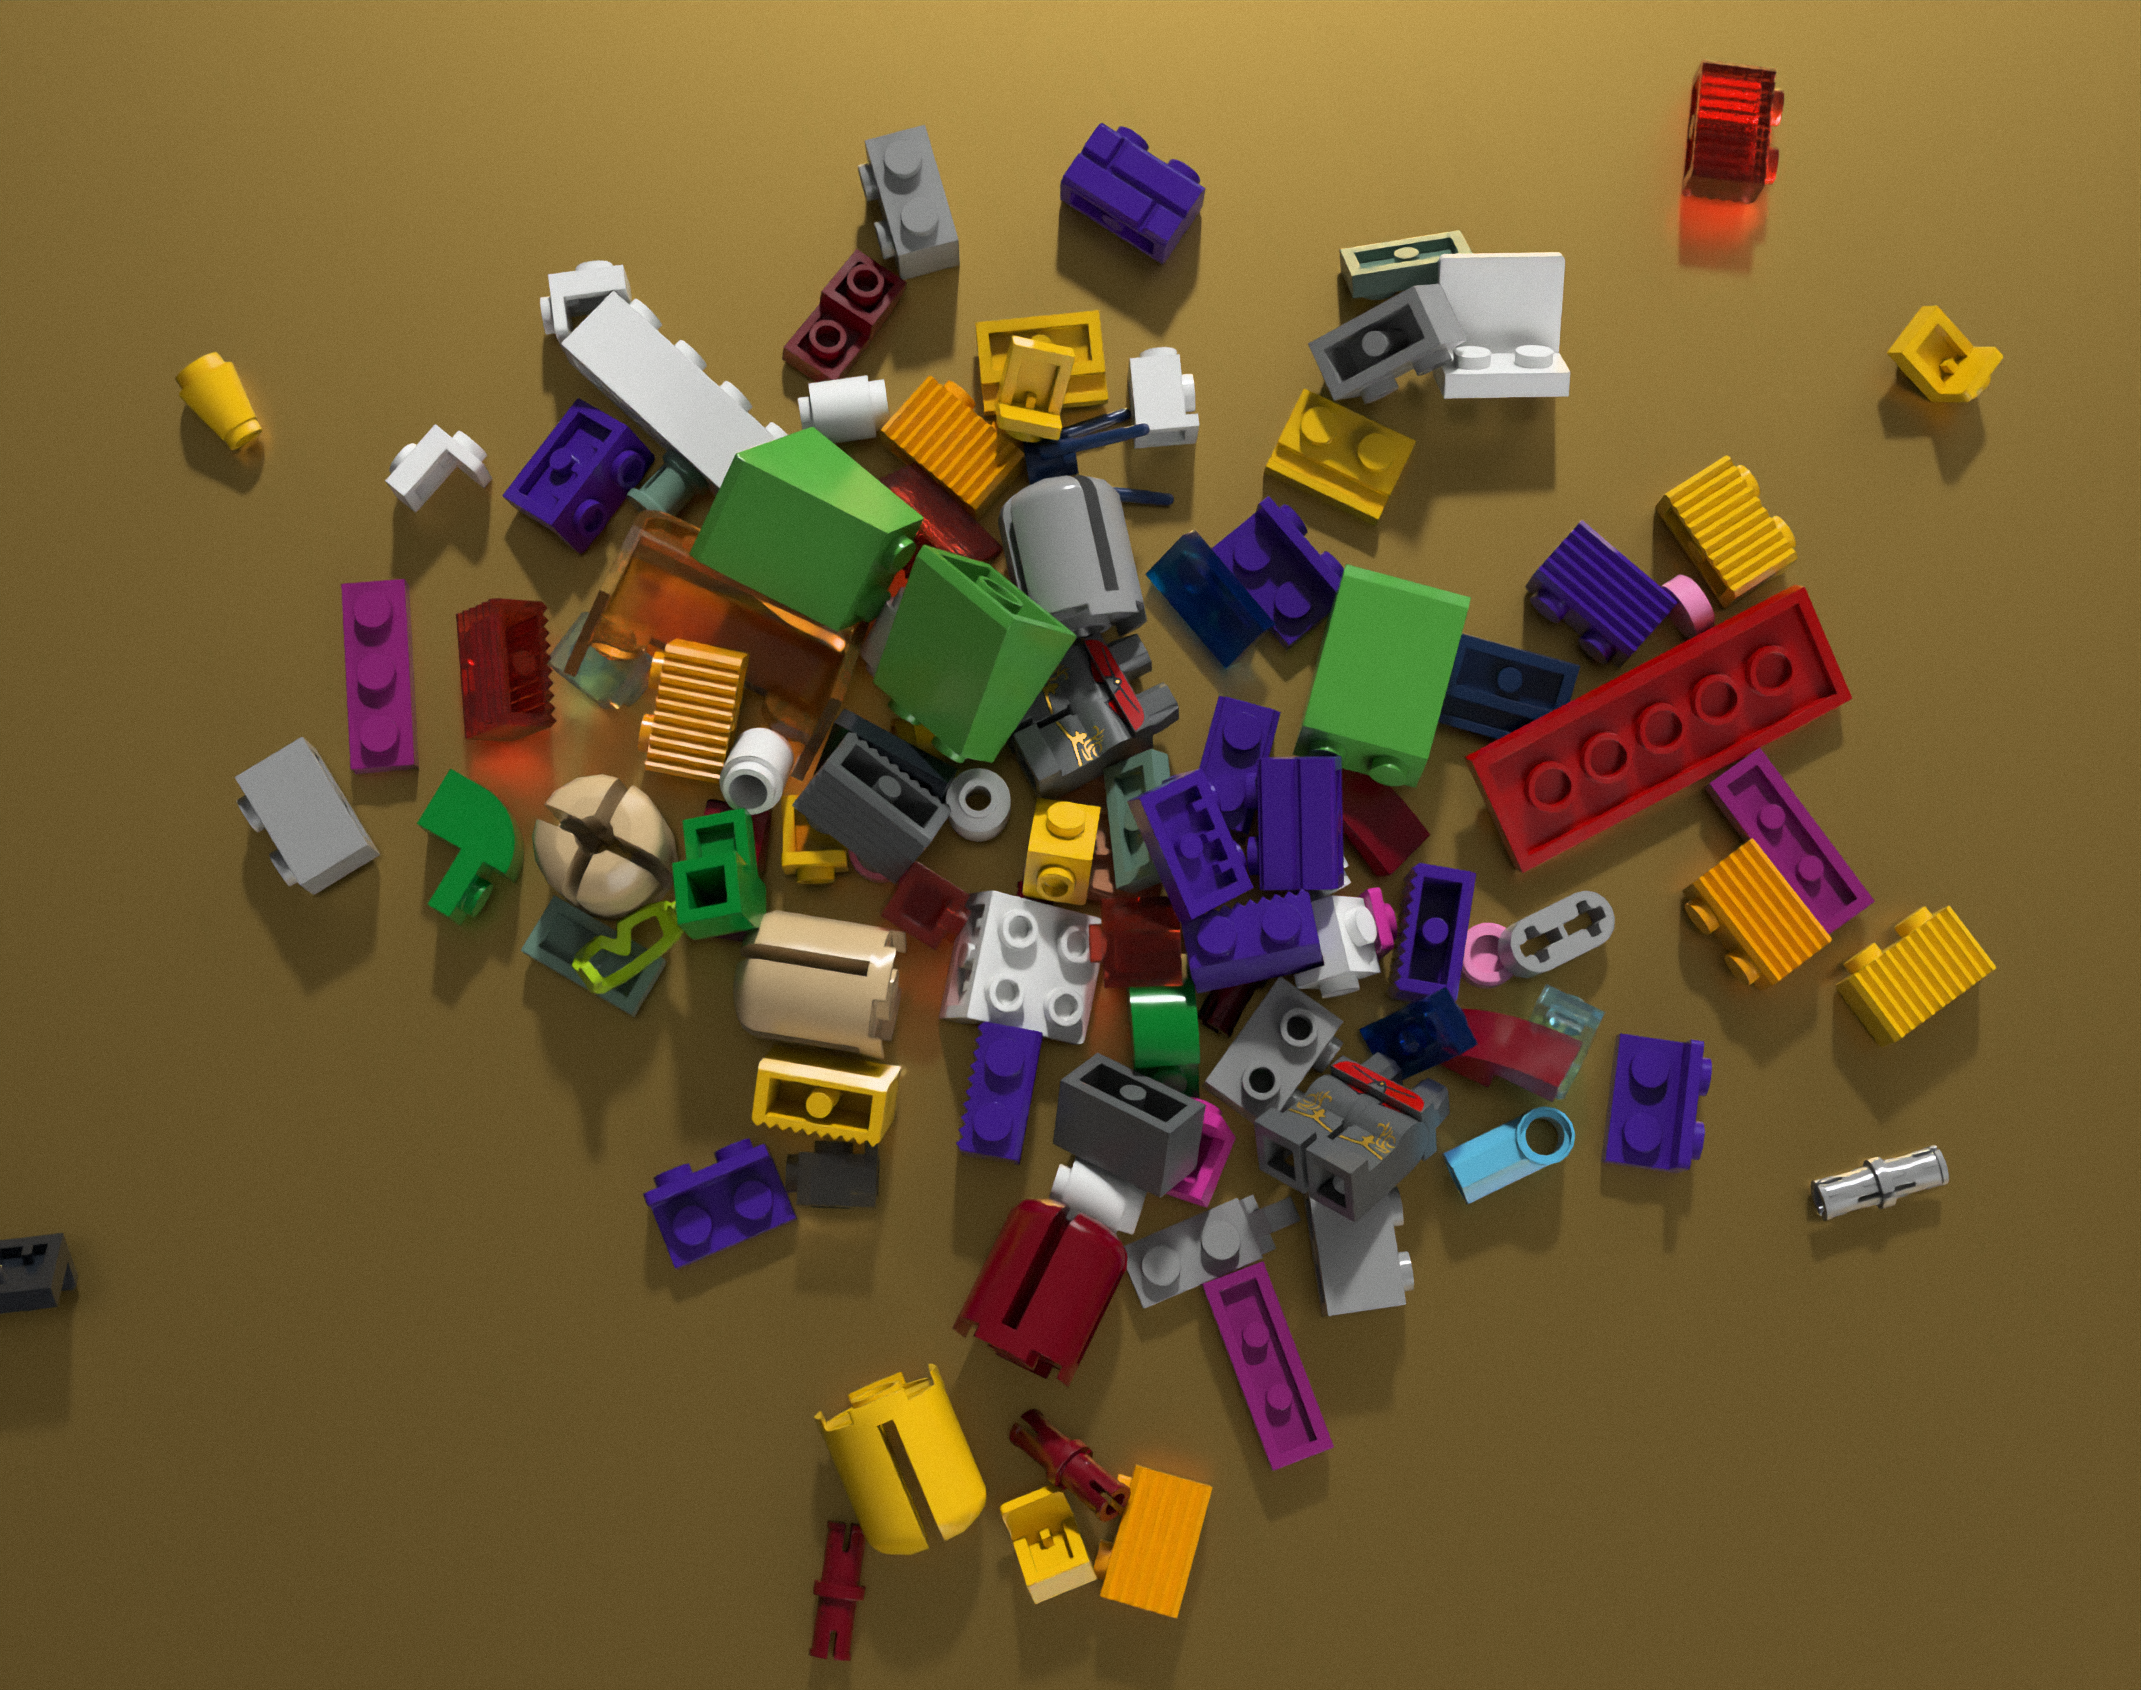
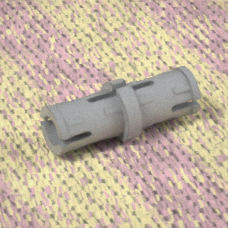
M1932 1145L1910 1154L1884 1161L1879 1156L1864 1160L1863 1167L1840 1175L1811 1181L1810 1187L1817 1212L1826 1221L1864 1207L1876 1205L1879 1209L1895 1205L1897 1198L1924 1189L1947 1185L1949 1183V1172L1940 1149L1937 1150L1936 1145Z

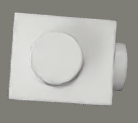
M600 260L588 261L579 264L575 268L576 271L548 274L550 296L540 297L542 321L546 335L556 334L562 350L561 343L574 331L572 317L589 315L613 290L628 304L632 302L631 287L623 265L613 266L608 261Z
M435 424L417 445L414 443L408 444L397 454L389 469L391 475L385 481L395 496L416 513L456 467L483 488L488 485L492 477L482 463L487 454L477 443L460 430L451 437Z
M1331 895L1311 902L1324 966L1294 975L1297 988L1320 989L1322 998H1332L1358 991L1360 989L1359 979L1381 973L1374 944L1377 931L1372 914L1365 907L1363 898Z

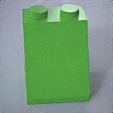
M810 427L735 454L689 554L699 563L838 632L863 620L868 623L878 617L885 602L891 598L888 588L896 573L910 561L916 550V544L913 540L924 518L815 427Z
M923 545L914 561L873 683L891 697L888 707L895 714L911 724L917 726L920 724L924 725L935 735L931 743L942 754L959 763H963L966 758L992 763L1077 636L989 564Z
M1346 564L1324 628L1293 755L1299 757L1341 756L1342 768L1369 775L1374 781L1383 785H1407L1416 788L1429 758L1471 597Z

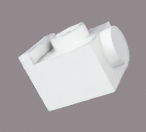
M1169 347L1152 348L1141 352L1140 357L1130 358L1127 379L1132 425L1146 423L1150 428V432L1147 435L1133 438L1134 449L1195 444L1199 431L1198 414H1186V412L1195 411L1196 407L1194 379L1192 374L1182 375L1180 354H1177V350Z

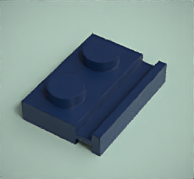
M1462 633L1438 722L1500 739L1569 703L1580 666Z

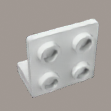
M1561 253L1443 254L1439 257L1437 284H1441L1467 340L1448 350L1452 358L1450 362L1433 370V376L1444 399L1569 396L1570 371L1559 353L1565 259Z
M994 890L964 894L939 1019L960 1024L991 1022L1039 1031L1043 1033L1042 1037L1073 1045L1084 1043L1108 928L1107 921L1102 918Z

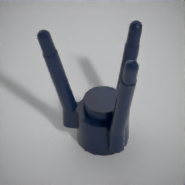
M1122 408L1062 428L1059 440L1042 438L1040 442L1034 443L1023 441L1029 484H1034L1046 478L1078 475L1076 452L1145 436L1150 432L1149 425L1141 423L1090 434L1128 420L1131 417V411L1128 408ZM1113 487L1119 493L1122 502L1165 506L1172 505L1174 502L1173 495L1169 493Z

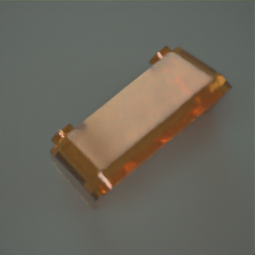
M645 510L640 512L636 516L598 592L563 672L576 677L590 646L595 648L603 657L613 661L638 659L644 655L649 644L665 651L666 644L674 639H683L750 653L744 688L765 697L761 706V714L768 723L770 730L779 733L787 741L802 743L791 777L803 781L843 702L869 622L867 623L863 620L837 632L695 560L689 553L701 528L662 511Z

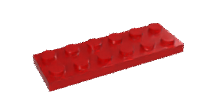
M1794 584L1465 756L1464 759L1514 868L1524 873L1853 698L1805 586Z

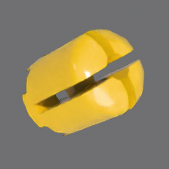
M928 1364L931 1377L906 1383L902 1372H898L848 1394L847 1396L852 1407L829 1421H825L822 1411H819L814 1417L866 1541L875 1550L884 1554L911 1555L930 1548L926 1528L883 1426L884 1423L892 1419L945 1541L964 1532L979 1516L986 1504L985 1484L944 1389L945 1385L939 1370L934 1364Z

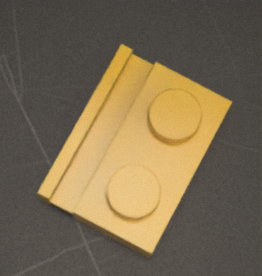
M1099 310L975 322L984 416L996 415L994 404L1012 335L1073 348L1075 360L1062 408L1108 404L1109 398Z
M1304 388L1265 466L1264 474L1376 526L1416 441Z

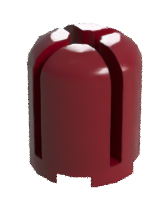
M1025 1199L1011 1209L952 1329L966 1338L972 1326L976 1329L973 1336L988 1343L987 1347L995 1351V1355L1045 1379L1048 1378L1051 1369L1055 1368L1060 1371L1056 1379L1069 1388L1127 1269L1128 1256L1117 1235L1102 1222L1083 1212L1070 1221L1066 1219L1070 1211L1068 1205L1053 1199Z

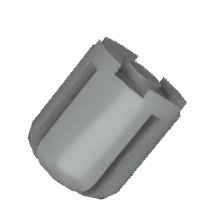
M1077 475L1074 478L1071 476L1046 478L1023 488L1004 504L1000 510L998 526L1010 581L1077 636L1071 647L1082 645L1081 638H1087L1098 632L1103 633L1112 626L1116 625L1118 637L1140 628L1148 621L1120 495L1109 483L1103 479Z

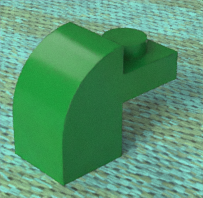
M450 768L417 824L429 835L459 851L427 905L440 915L461 926L467 914L475 917L486 904L493 889V884L488 881L493 871L516 884L522 870L525 852L520 827L511 812L489 790Z
M745 808L683 820L686 860L672 863L678 926L693 940L760 928L763 916L766 914V886L758 877L752 816Z
M1187 954L1125 958L1127 1014L1131 1035L1133 1070L1186 1096L1200 1099L1198 1016L1194 981L1191 976Z

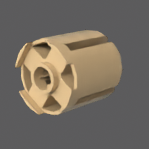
M604 774L579 777L555 790L544 805L560 823L558 826H554L536 819L532 834L535 862L546 881L579 910L591 917L616 921L615 919L623 918L646 904L661 901L673 886L672 863L679 862L674 834L648 795L633 785L627 789L619 778ZM614 840H619L620 844L618 846L624 853H630L632 857L631 861L608 850L597 853L602 845L611 846Z
M779 910L766 913L763 916L760 928L751 929L745 933L740 953L741 956L746 957V960L736 965L733 982V1000L737 1018L742 1028L758 1039L884 1059L882 1040H892L902 988H898L899 970L893 969L896 952L906 953L907 941L905 931Z

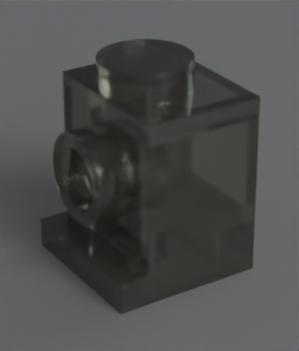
M815 1141L814 1152L788 1153L785 1179L786 1193H797L796 1205L800 1208L878 1210L881 1145L877 1143L872 1147L868 1141H865V1154H853V1142Z

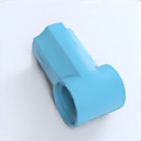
M1543 1106L1529 1110L1513 1120L1442 1153V1156L1457 1190L1468 1205L1544 1167L1562 1161L1569 1155L1574 1146L1575 1131L1572 1122L1565 1113L1556 1108ZM1535 1119H1545L1552 1123L1557 1130V1146L1547 1156L1539 1155L1532 1151L1526 1141V1129Z

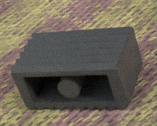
M851 732L847 733L792 804L795 809L805 815L807 822L812 828L820 833L831 835L856 854L857 859L864 868L871 872L882 874L893 884L897 883L900 877L903 876L906 870L927 848L951 813L949 804H941L939 796H931L928 788H920L918 780H910L907 772H900L898 765L889 764L887 757L879 756L877 749L869 748L867 741L858 740L857 734Z

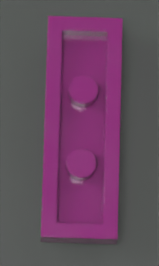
M405 579L341 584L350 769L355 774L419 769L409 584Z
M1761 748L1755 750L1704 787L1743 841L1746 843L1751 838L1756 841L1828 934L1834 932L1875 902Z
M1259 1262L1202 1284L1203 1292L1270 1469L1274 1471L1334 1448L1264 1262Z

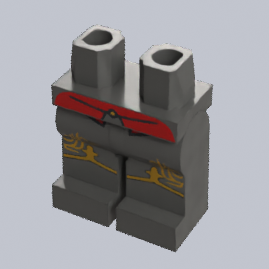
M1098 632L1083 639V645L1070 647L1007 740L1011 752L1016 754V761L1036 797L1056 800L1104 775L1103 769L1146 750L1153 749V735L1163 731L1179 720L1178 703L1164 682L1135 695L1129 684L1130 681L1152 671V662L1148 651L1138 634L1106 644L1102 635Z
M1379 1052L1362 1064L1342 1055L1330 1065L1331 1074L1323 1075L1316 1079L1310 1085L1304 1097L1288 1110L1282 1113L1271 1107L1254 1121L1259 1169L1303 1194L1309 1190L1310 1198L1355 1223L1407 1176L1420 1160L1426 1161L1437 1151L1436 1127L1450 1114L1449 1092L1446 1086L1427 1078L1419 1082L1411 1090L1403 1087L1401 1068L1395 1060ZM1292 1153L1294 1166L1285 1162L1286 1158ZM1343 1180L1345 1194L1339 1193L1335 1189L1336 1185Z

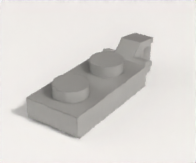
M1254 1195L1241 1200L1236 1198L1125 1245L1124 1248L1128 1256L1126 1270L1140 1304L1145 1309L1262 1259L1263 1254L1276 1249L1270 1234L1299 1222L1301 1219L1291 1196L1262 1209H1259Z

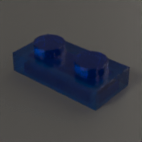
M1195 529L1182 535L1145 574L1225 669L1236 664L1276 625Z
M1446 986L1390 1012L1359 1029L1373 1055L1379 1052L1396 1061L1402 1070V1080L1457 1057L1478 1045L1468 1026L1463 1010L1455 1003Z

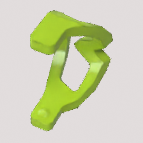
M664 900L646 904L616 922V939L603 935L595 936L575 954L571 966L592 994L606 993L625 983L660 958L680 939L684 931L677 923L676 902L670 903ZM652 916H656L662 928L663 937L621 969L607 977L601 976L589 960L601 949L620 956H628L631 952L632 927Z

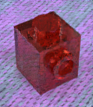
M917 860L900 877L878 911L880 916L935 951L943 939L951 944L954 942L972 913L971 910L964 906L970 897L966 891Z
M1169 897L1101 898V924H1089L1090 963H1103L1104 988L1181 986L1180 922Z

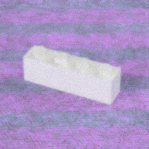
M613 290L561 343L567 359L573 367L666 451L673 450L692 465L708 483L709 491L716 496L736 453L787 436L788 434L773 422H770L766 427L762 426L748 413L752 405L734 385L725 381L719 387L703 372L707 364L690 345L683 340H679L673 345L658 331L662 323L646 305L638 299H634L628 304Z

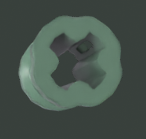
M668 450L662 456L664 464L640 490L632 488L626 494V498L648 522L665 534H668L674 527L672 519L696 494L703 496L710 489L702 475L673 450Z

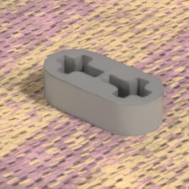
M1585 890L1574 893L1507 927L1498 940L1500 961L1506 970L1516 977L1531 978L1550 971L1602 945L1610 938L1615 925L1612 907L1604 897L1596 892ZM1587 912L1591 917L1592 924L1588 925L1585 929L1568 935L1563 924L1575 919L1579 914ZM1545 933L1550 945L1538 950L1534 955L1525 957L1521 952L1520 945Z

